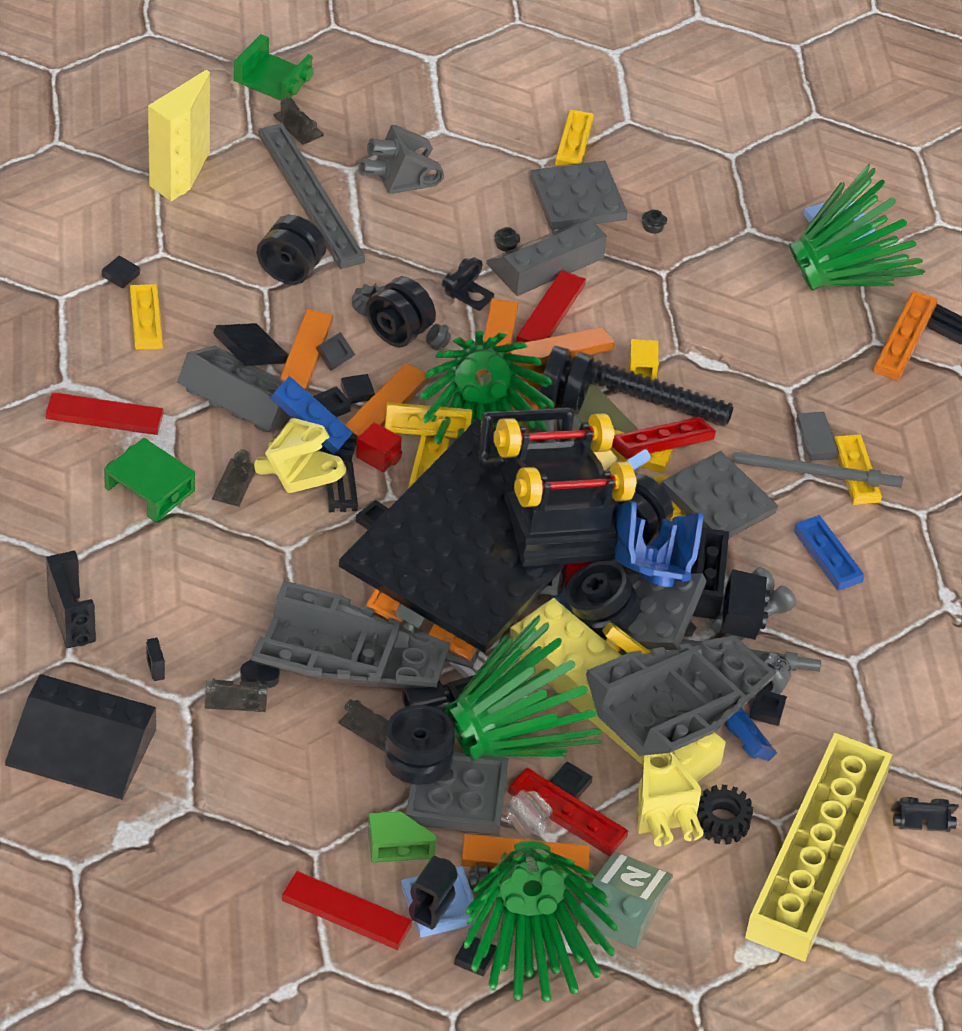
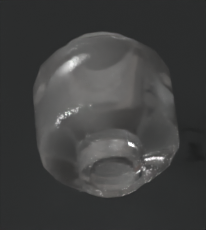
M522 790L506 805L509 809L506 814L507 820L522 836L528 837L535 833L539 837L552 825L549 818L553 813V809L536 791L526 792Z

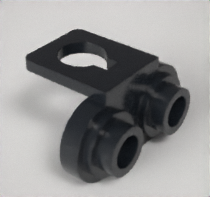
M476 257L469 260L467 258L463 259L458 267V271L453 274L448 273L442 282V287L445 288L447 296L452 299L456 298L478 311L482 310L492 298L494 299L493 292L474 282L482 270V261ZM467 292L480 293L484 298L480 301L472 300Z

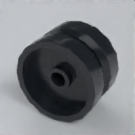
M288 214L281 216L274 223L269 232L257 245L256 254L259 263L271 277L284 284L297 285L303 283L309 277L314 267L324 257L327 246L324 236L314 224L300 216Z
M400 276L394 278L386 284L384 289L377 291L366 302V315L370 325L376 334L391 346L399 348L407 346L436 321L435 306L428 292L418 282L409 277Z
M560 346L553 347L543 374L551 379L552 385H548V387L541 386L540 392L554 402V407L558 405L562 397V408H572L574 414H579L590 386L594 355L578 352L571 362L570 349Z
M635 473L636 488L631 500L620 501V504L629 501L637 503L636 517L645 520L642 538L645 545H647L660 531L662 519L670 521L673 517L674 508L671 498L658 482L644 474ZM616 511L612 514V522H614Z
M599 561L591 563L577 571L566 586L565 597L575 616L601 638L606 637L602 630L609 621L624 631L636 620L640 612L641 601L623 567L615 562Z
M412 705L398 710L390 717L386 726L385 763L393 776L403 782L420 785L439 781L449 773L453 764V745L455 740L454 723L449 716L434 707Z

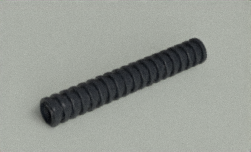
M601 360L594 361L592 384L598 382L601 387L607 385V389L615 388L617 392L622 390L623 394L631 393L632 397L638 395L639 399L644 400L647 398V401L650 403L656 401V405L662 403L666 408L671 406L672 410L680 409L681 413L687 411L690 416L696 414L697 417H705L706 421L713 420L715 424L721 422V426L724 427L728 425L734 408L733 403L725 404L724 400L718 402L715 397L709 399L708 395L700 396L699 392L692 393L690 389L684 391V388L681 386L675 388V384L669 386L665 381L660 383L659 379L651 380L650 376L644 378L643 374L638 373V375H635L634 371L627 372L625 368L619 370L618 366L614 365L611 367L610 363H605L604 365Z

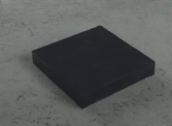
M257 323L216 325L214 329V336L244 366L283 364L288 359L289 355Z

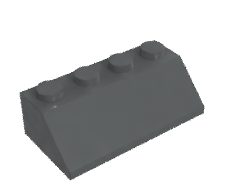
M592 220L573 223L488 259L486 264L518 296L555 280L561 270L572 273L604 259L607 235Z
M215 345L187 352L177 383L186 387L187 392L209 399L210 404L232 411V415L236 418L247 419L255 423L256 428L265 432L283 427L291 417L270 399L272 394L284 382L283 380L254 365L244 366L233 354Z

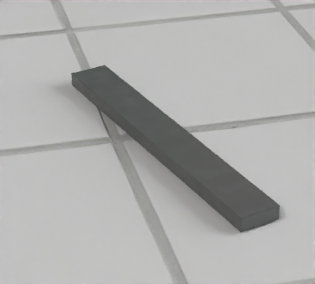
M280 123L260 128V139L311 223L324 236L327 249L339 269L365 263V255L284 124Z

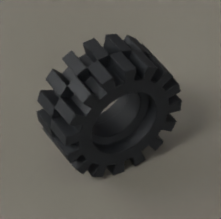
M722 784L721 790L718 789L717 785H714L711 788V792L708 789L703 791V796H700L697 817L703 832H706L705 839L710 841L714 837L717 844H720L721 839H724L725 845L731 844L732 838L735 842H739L741 836L745 837L747 835L753 815V807H751V799H746L747 794L744 791L737 794V787L733 786L732 790H727L728 785ZM718 809L727 810L733 813L735 818L729 820L720 819L712 811Z

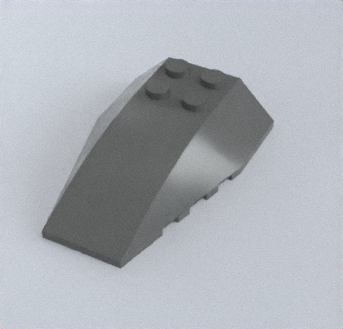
M283 581L276 598L274 617L265 638L260 636L251 658L253 662L260 665L335 683L379 688L437 687L451 644L420 630L415 634L401 627V622L396 619L390 618L387 621L374 615L375 610L363 606L360 609L351 605V599L342 595Z
M736 636L701 641L700 646L694 647L689 643L679 644L675 650L666 651L664 647L654 648L649 654H642L641 651L630 652L591 668L586 673L598 717L639 756L671 753L713 734L776 675L774 670Z

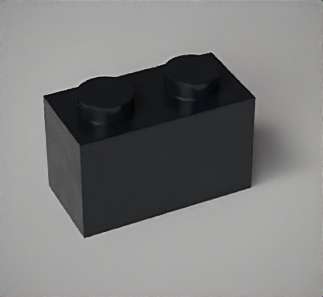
M732 569L725 587L721 624L722 633L756 640L759 630L765 629L768 612L764 611V607H767L770 598V590L766 589L767 577Z

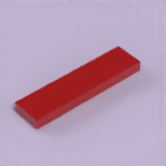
M561 270L517 335L516 343L550 338L584 288L586 279Z
M52 392L46 410V419L153 435H158L163 418V408Z
M696 417L614 435L612 447L625 459H628L645 449L651 454L714 440L716 430L702 418Z
M526 768L509 786L508 793L609 857L628 837L629 830L529 768Z
M296 871L282 894V901L396 950L399 949L412 926V920L299 871Z

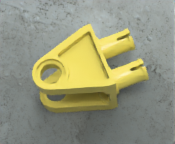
M291 418L277 438L271 439V442L268 443V450L265 452L267 457H258V460H255L254 463L257 474H276L287 493L335 482L346 473V466L340 457L317 451L322 448L321 444L329 438L325 427L296 418Z
M672 752L644 755L642 778L638 788L637 832L638 834L651 832L656 846H661L660 838H662L664 846L673 841L671 828L681 827L686 841L692 840L691 832L694 841L701 838L704 834L697 817L701 796L700 785ZM654 757H661L667 765L663 768H658L651 764V760Z

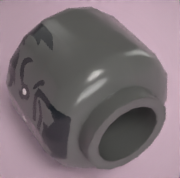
M764 653L759 658L774 670L776 675L762 690L780 694L791 678V666L785 657L778 653Z

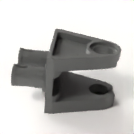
M391 125L385 140L369 139L367 152L369 155H376L377 159L362 158L360 160L361 163L358 165L360 175L380 177L390 194L434 187L444 179L441 165L437 161L428 158L433 150L430 141L397 125ZM419 148H426L421 154L415 152ZM430 170L437 171L435 175L424 176Z

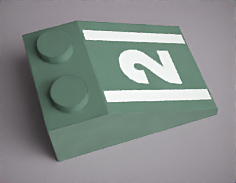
M615 851L592 881V884L605 892L606 900L610 907L603 906L587 892L586 895L616 923L617 931H613L583 902H581V906L604 936L637 949L673 878V874Z

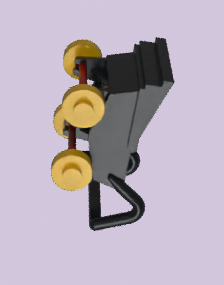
M572 408L485 412L482 415L478 450L481 466L487 471L500 468L510 492L505 493V501L509 508L522 567L612 561L614 559L617 531L611 520L614 508L611 495L615 501L631 500L636 488V475L629 462H614L609 471H604L602 463L594 454V452H607L612 446L614 427L606 413L592 414L588 422H582L579 430L572 431L574 410ZM562 419L561 431L525 433L526 426L518 425V422ZM493 423H497L496 430L494 432V443L497 447L499 456L491 458L490 447ZM560 439V442L529 444L530 440Z

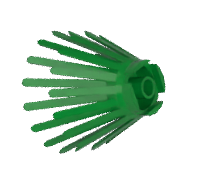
M870 163L843 193L845 183L840 182L799 239L789 244L797 266L800 267L803 273L802 276L811 291L822 286H895L887 281H893L895 277L918 276L925 273V270L917 269L914 266L903 267L923 262L921 258L909 259L907 254L874 260L875 258L915 247L916 242L913 240L886 247L897 243L899 240L897 236H891L864 246L907 225L905 219L898 220L859 238L887 222L888 218L886 215H882L871 222L869 221L896 203L895 198H889L854 221L855 218L878 201V196L874 194L885 184L884 180L878 181L850 205L872 182L871 177L875 174L876 169L872 168L869 171Z
M478 331L475 332V342L473 340L465 341L458 337L453 342L462 347L463 350L439 351L435 356L436 358L455 359L428 370L425 378H430L450 370L422 392L421 400L424 399L426 401L450 383L426 412L423 420L425 424L430 420L432 422L436 421L437 416L435 413L440 407H446L451 399L452 402L449 408L472 409L471 424L477 418L482 420V415L485 412L514 411L512 406L515 410H533L519 392L539 408L545 409L547 406L553 409L554 402L520 377L544 387L552 385V381L545 375L514 364L542 365L537 357L506 353L526 348L527 345L525 343L517 342L496 346L507 336L505 333H498L496 336L483 341L484 332ZM482 369L488 371L485 375L476 374L479 370ZM445 417L446 420L442 421L434 438L437 444L442 442L450 425L451 419L449 417ZM524 421L530 429H533L536 424L542 432L547 430V424L544 421ZM463 428L458 430L456 440L464 432Z
M540 615L535 617L514 641L512 637L506 641L505 635L457 700L445 706V712L449 718L456 720L453 722L455 737L466 756L470 757L472 762L483 756L565 757L562 753H567L568 751L561 747L602 743L599 739L564 741L599 735L602 731L598 728L509 740L512 737L593 718L597 715L595 710H587L562 717L550 713L510 724L582 696L588 691L586 686H579L547 697V691L543 689L529 695L575 667V662L569 660L553 670L545 669L530 678L535 672L534 666L561 645L562 640L560 638L554 639L543 649L541 646H537L508 670L549 629V622L544 623L538 630L534 628L540 621Z
M537 841L519 842L514 845L515 850L507 856L506 851L503 853L498 865L474 888L473 892H477L484 886L466 909V915L470 914L467 924L473 923L468 930L464 948L467 949L471 945L497 898L473 959L472 971L476 972L482 959L486 957L504 911L489 979V988L496 990L500 970L505 972L508 969L516 924L513 997L517 1001L522 1000L523 973L527 977H532L534 974V940L541 998L544 1002H549L551 1000V991L544 944L551 972L553 974L560 972V960L570 993L576 994L579 991L558 924L575 960L580 963L584 959L595 978H598L601 974L568 909L591 940L597 945L600 944L608 955H614L613 946L571 892L613 931H617V925L604 910L581 890L583 889L603 906L610 907L606 900L605 892L576 873L578 872L588 878H595L590 871L573 864L575 863L573 860L551 852L550 847L545 843Z

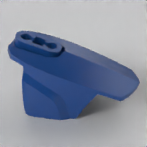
M629 501L618 505L613 522L617 531L614 559L622 565L640 572V576L655 585L673 587L674 580L680 582L691 580V567L698 555L703 513L697 512L686 516H676L672 521L662 519L659 536L650 545H645L642 538L645 520L636 517L637 503Z

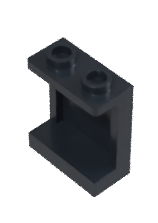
M76 551L46 556L48 597L66 648L84 646L95 642V605L93 600L74 601V599L80 598L79 563Z

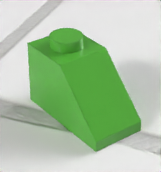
M401 811L369 813L368 839L372 863L430 859L435 855L436 835Z

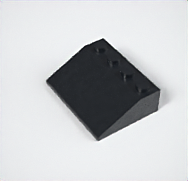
M40 674L27 698L5 761V766L123 800L156 732V707Z

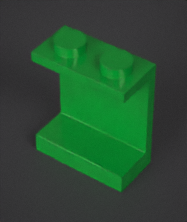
M260 34L235 59L233 81L286 103L293 95L299 92L300 87L306 81H310L314 73V68L312 67L313 56L308 54L298 65L269 54V37Z
M142 438L135 445L129 446L126 452L116 460L110 461L104 468L105 489L109 491L118 483H121L147 501V517L155 523L195 492V471L146 438Z

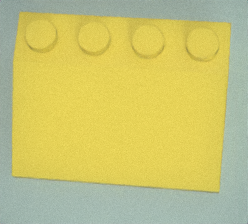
M208 70L203 71L148 105L149 186L170 201L184 195L191 189L210 153V72Z

